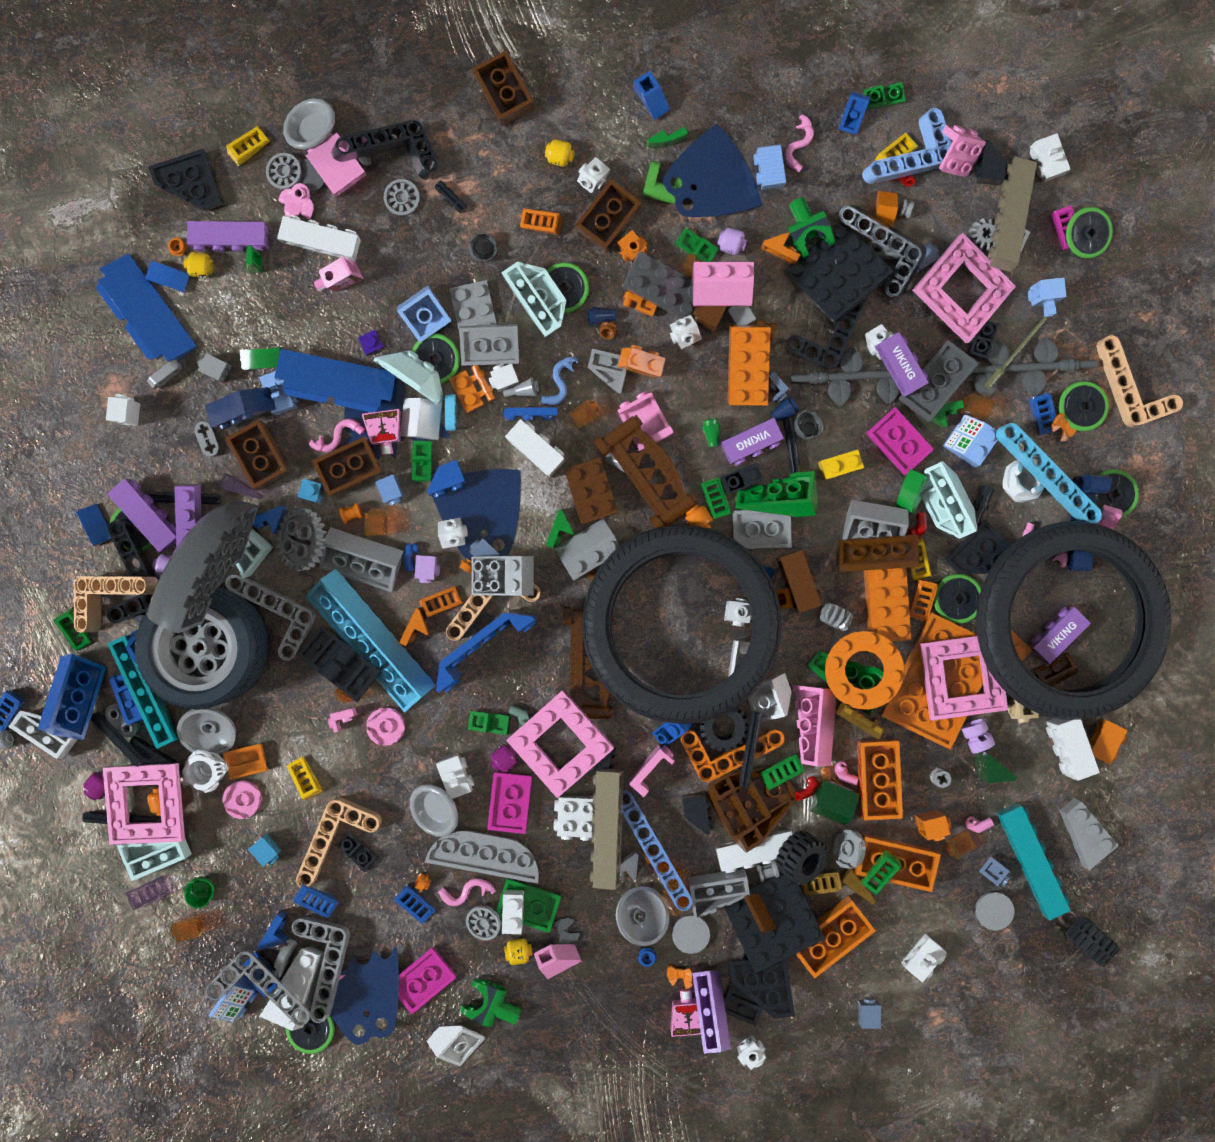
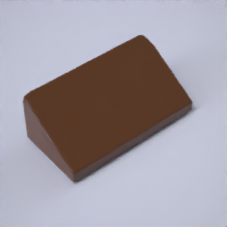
M1066 653L1056 658L1051 664L1046 663L1034 669V673L1040 681L1052 687L1077 674L1078 666L1071 656Z
M759 894L744 896L761 933L765 935L775 930L776 926Z

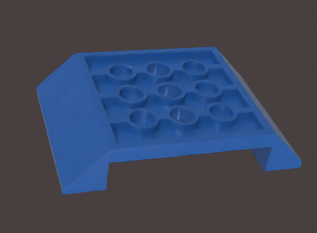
M507 611L440 661L437 692L439 693L443 690L446 693L460 682L459 677L462 674L455 665L467 658L465 654L468 656L482 646L480 642L484 644L497 635L496 630L501 631L511 623L518 632L521 630L526 632L537 623L535 619L538 616L531 613Z

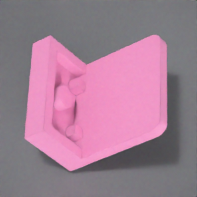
M945 125L942 133L952 139L953 142L939 169L942 172L966 177L986 142L978 137L979 133L973 129L968 128L966 131L959 125H954V127Z

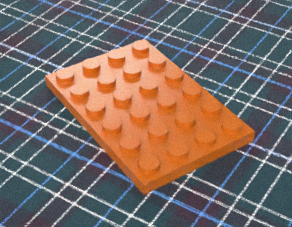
M930 613L904 665L905 672L902 686L896 696L885 704L880 716L951 750L967 716L930 720L919 643L977 636V634L934 613ZM979 655L943 660L948 698L978 694L983 684Z

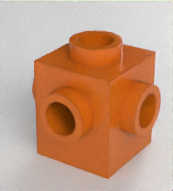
M633 230L617 242V247L621 250L620 255L626 262L629 260L633 263L639 251L644 254L647 252V242L641 235L638 237Z

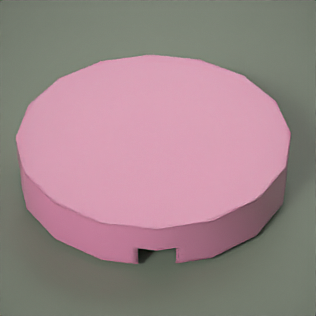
M379 708L368 717L367 734L376 744L392 745L403 736L405 730L404 719L393 708Z
M240 780L227 787L222 801L229 815L234 818L244 819L258 811L261 807L262 796L259 788L254 783Z

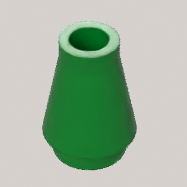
M718 418L703 420L702 429L709 447L719 446L720 422L718 423Z

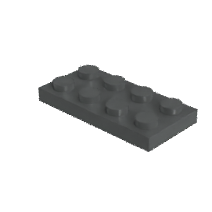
M640 251L637 252L622 288L680 319L689 315L692 316L696 306H693V280Z
M947 340L924 368L929 383L905 397L901 395L899 400L930 423L979 363Z

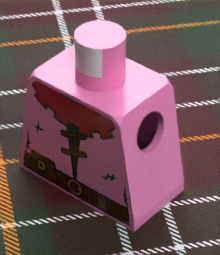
M343 256L319 270L321 278L314 281V285L319 292L326 288L338 291L362 280L363 277L356 262Z
M399 409L362 414L372 445H380L381 455L393 454L392 443H397L401 440L402 414Z
M681 989V999L673 1000L671 1037L701 1034L696 998H692L691 989Z

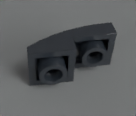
M987 321L975 335L969 354L988 359L1000 324Z
M350 831L336 844L339 850L348 859L351 858L363 872H366L379 858Z

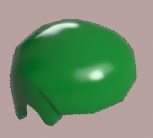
M202 876L191 879L184 890L185 902L190 907L196 909L206 907L214 897V884L210 879Z

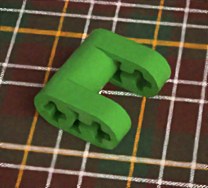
M651 160L643 196L675 204L674 196L667 192L664 184L656 182L661 163ZM677 177L675 186H671L676 189L682 186L681 179Z

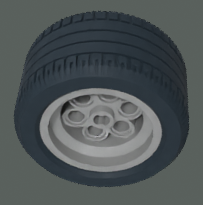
M218 587L213 594H210L209 597L212 598L203 624L198 625L197 634H194L191 629L181 633L165 629L152 622L146 613L144 618H142L135 638L136 664H138L137 667L139 672H141L140 675L145 680L144 682L164 701L186 709H208L233 701L244 695L261 677L260 675H262L266 667V660H268L269 655L267 627L265 622H263L262 616L259 615V611L249 600L229 591L227 588ZM213 626L218 630V634L215 637L211 634ZM182 639L186 642L187 645L184 650L181 648ZM202 643L204 646V650H200L199 652L197 650V645ZM220 644L225 646L226 651L224 654H220L218 651ZM189 657L194 660L192 668L187 664ZM208 660H211L214 664L212 670L207 668Z

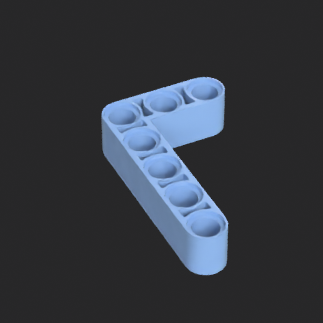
M932 108L919 119V127L926 149L874 161L864 169L862 173L864 181L869 184H875L939 169L952 144L950 138L942 133L946 125L942 112L937 108Z

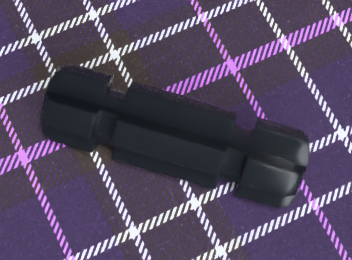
M440 180L435 185V190L452 206H455L459 213H462L467 208V205L449 187L447 188L443 181Z

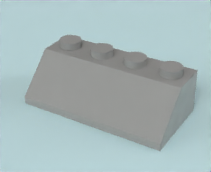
M330 527L325 537L327 541L323 542L326 549H321L323 556L320 558L319 569L328 572L336 569L343 577L392 592L401 567L404 551Z

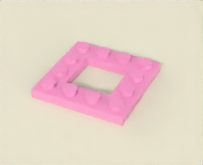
M961 233L912 291L965 343H969L1016 286L999 269L990 267V260L964 233ZM962 263L987 287V290L967 314L941 289Z
M977 636L919 643L929 718L931 721L1008 710L1006 692L988 670L980 651ZM979 655L984 693L948 698L943 660Z
M564 689L506 740L557 798L615 748ZM560 718L586 746L561 769L553 763L535 742L538 737Z
M179 763L140 765L139 767L135 765L108 766L103 768L109 845L182 842L185 840ZM159 785L162 822L129 823L126 786Z

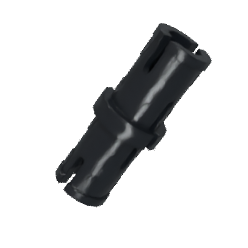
M986 485L982 486L978 499L973 503L975 505L977 525H980L985 510H988V503L995 490Z

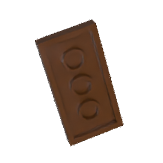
M918 535L840 540V572L919 567Z

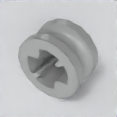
M904 199L899 216L905 215L909 219L914 202L911 201L909 203L907 199Z

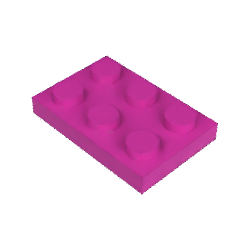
M896 407L866 433L904 476L934 450Z
M494 771L487 830L526 834L532 782L531 775Z
M432 946L399 974L398 998L408 1011L413 1014L452 982L457 975Z

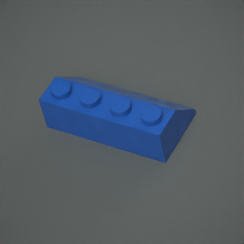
M75 654L61 656L38 730L55 736L84 740L106 667Z

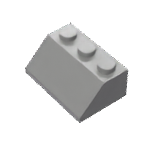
M851 500L846 515L842 540L904 536L909 526L908 510Z
M601 519L554 549L574 581L601 565L620 545L605 520Z

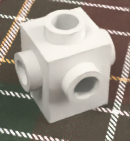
M595 157L589 164L585 163L580 168V176L577 182L590 193H593L597 188L600 190L607 181L605 179L610 169Z
M691 315L670 324L672 330L670 337L673 343H678L681 349L702 339L698 326Z
M882 324L865 334L869 352L872 355H876L879 360H881V357L874 346L894 335L891 331L888 332Z
M461 518L438 522V537L442 549L465 545V537L468 536L466 525H462Z
M736 598V602H726L724 621L733 622V626L740 627L750 623L752 614L746 599Z
M750 1036L737 1047L739 1056L737 1057L743 1066L747 1065L750 1069H753L764 1063L766 1058L764 1051L766 1049L759 1040L756 1041L753 1036Z

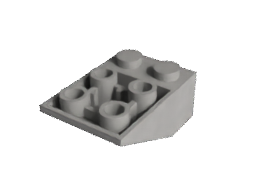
M534 556L472 557V595H534Z

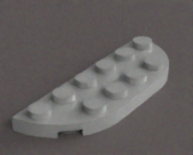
M456 830L445 837H440L432 845L425 859V863L537 884L539 880V869L536 859L524 844L512 838L482 832Z

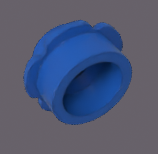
M651 948L641 949L638 956L639 963L645 967L652 966L657 960V956L654 954L655 951Z

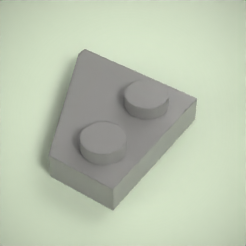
M592 349L588 369L614 391L621 394L627 370L618 367L620 355Z

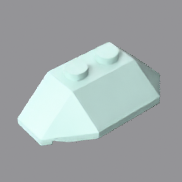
M516 262L501 272L515 296L545 337L561 327L566 299L545 268Z
M402 351L375 357L373 361L435 404L443 402L444 396L438 372L434 370L432 364L418 359L419 356L413 351Z
M943 461L925 469L924 475L929 479L920 496L935 526L959 539L976 532L975 510L958 475Z

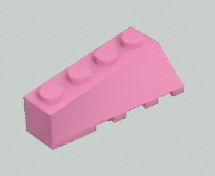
M792 685L793 692H796L797 701H794L795 709H798L799 717L797 728L800 729L801 734L799 738L801 763L812 766H831L836 696L827 687Z

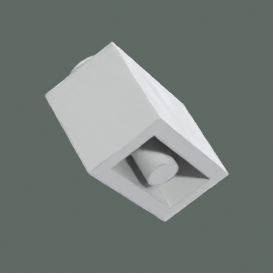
M115 394V398L108 397L106 420L122 425L138 426L140 403L135 402L134 398L126 395Z
M524 890L504 891L502 934H522Z

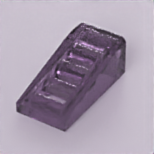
M224 473L220 486L221 489L262 499L263 495L235 477Z
M160 876L126 892V896L132 909L135 910L169 894L170 891L163 876ZM155 883H160L163 890L162 893H159ZM152 885L156 896L152 897L148 886ZM142 889H145L149 899L145 900ZM135 892L138 893L141 899L140 903L137 902V899L134 895Z

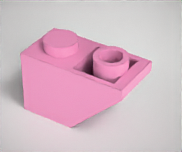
M575 944L549 945L534 953L538 967L547 979L582 962Z

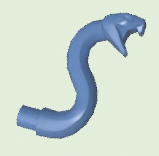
M567 357L554 366L553 378L560 392L555 396H542L541 404L558 405L565 399L567 386L560 376V371L566 367L573 372L572 364L574 362L577 364L578 358Z

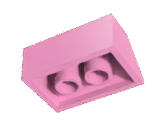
M694 262L693 306H752L754 262Z

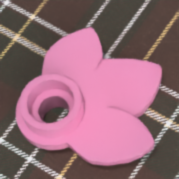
M298 183L292 189H285L281 192L279 201L285 204L284 213L286 217H289V215L298 216L300 213L306 219L312 217L314 204L309 198L310 190L305 184ZM298 190L302 192L301 197L298 196Z

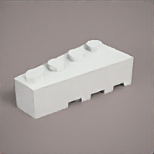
M312 946L301 948L281 981L308 1010L316 990L325 953ZM288 996L284 997L282 1005L285 1008L291 1007L292 999ZM269 1000L259 1016L292 1031L304 1026L294 1024L271 1000ZM302 1010L297 1011L296 1019L299 1022L305 1021L306 1013Z

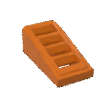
M523 208L520 228L560 235L563 216L559 213ZM529 215H532L531 225L528 224ZM537 216H540L538 226H536ZM545 218H547L546 227H543Z
M917 580L909 610L911 618L927 621L938 584ZM922 587L930 588V592L922 591L921 589ZM919 595L928 596V600L919 598ZM917 602L926 603V607L918 606ZM915 609L925 611L924 615L914 613Z
M456 586L420 599L419 604L425 618H429L462 604ZM450 592L454 598V603H451L448 593ZM443 595L447 602V606H444L443 601L441 599V596ZM435 598L437 599V601H438V603H439V606H440L439 609H437V607H436V605H435V602H434V600H433V599H435ZM428 601L430 602V605L433 610L431 612L429 611L428 606L426 604V602Z

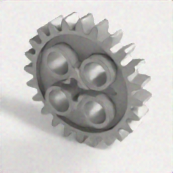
M293 509V512H287L288 517H283L284 523L279 524L282 529L277 530L280 537H277L276 540L280 541V544L276 547L281 549L278 555H283L281 561L286 562L285 566L290 567L291 570H310V567H315V563L320 562L318 556H323L321 549H326L323 542H326L327 539L323 538V535L327 532L322 531L325 524L320 523L321 517H317V513L312 512L311 509Z

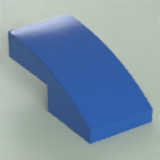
M151 261L145 279L183 293L189 274Z

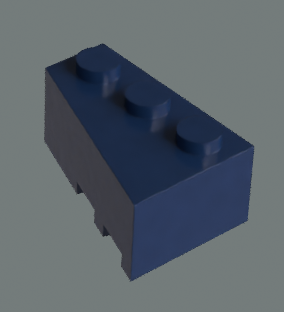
M270 388L238 390L205 405L211 428L228 429L231 425L242 423L243 420L276 410Z

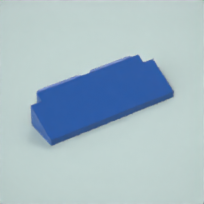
M129 253L99 268L105 277L97 280L99 282L96 286L97 291L118 319H126L128 321L125 328L146 358L158 360L164 356L167 362L175 359L179 361L198 347L152 283L145 279L146 275Z
M284 349L280 350L274 376L275 380H284L283 388L287 396L322 403L327 402L330 397L334 398V403L337 406L372 413L376 412L378 407H380L381 400L391 403L396 377L387 370Z

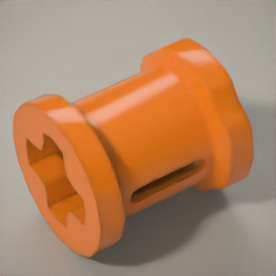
M354 503L353 506L344 509L342 507L339 508L344 524L356 518H363L358 503Z

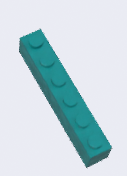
M124 635L107 644L155 747L158 749L179 739L177 728L163 699L158 697L144 682L145 680L140 675L141 672H139L137 667L138 664L133 662L126 649L130 635Z
M1015 803L996 812L1044 917L1050 921L1070 912L1068 906L1070 901L1067 895L1062 893L1060 889L1062 884L1059 878L1054 876L1052 872L1054 869L1053 864L1049 858L1046 859L1044 854L1046 849L1043 843L1038 841L1036 837L1038 832L1035 826L1030 824L1028 820L1030 815L1026 807Z

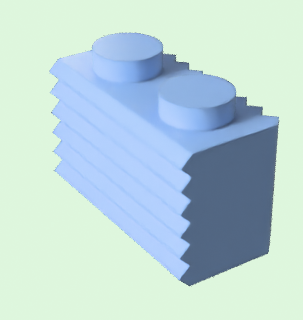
M781 145L757 148L756 154L753 155L754 165L758 166L759 173H756L757 185H761V190L784 187L786 179Z

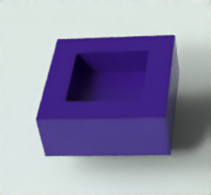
M376 330L358 337L366 356L384 348Z

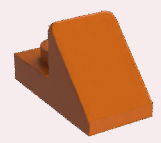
M790 232L764 240L761 249L790 264H796L800 256L793 247L787 246L786 248L783 246Z
M415 608L399 642L404 646H408L409 643L413 644L417 637L416 630L430 635L424 614L420 608Z

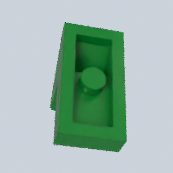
M963 400L946 403L932 421L942 428L947 427L945 412H947V416L958 414V410L964 408Z
M558 510L546 543L548 547L554 548L555 545H559L562 537L559 534L560 531L574 535L562 510Z

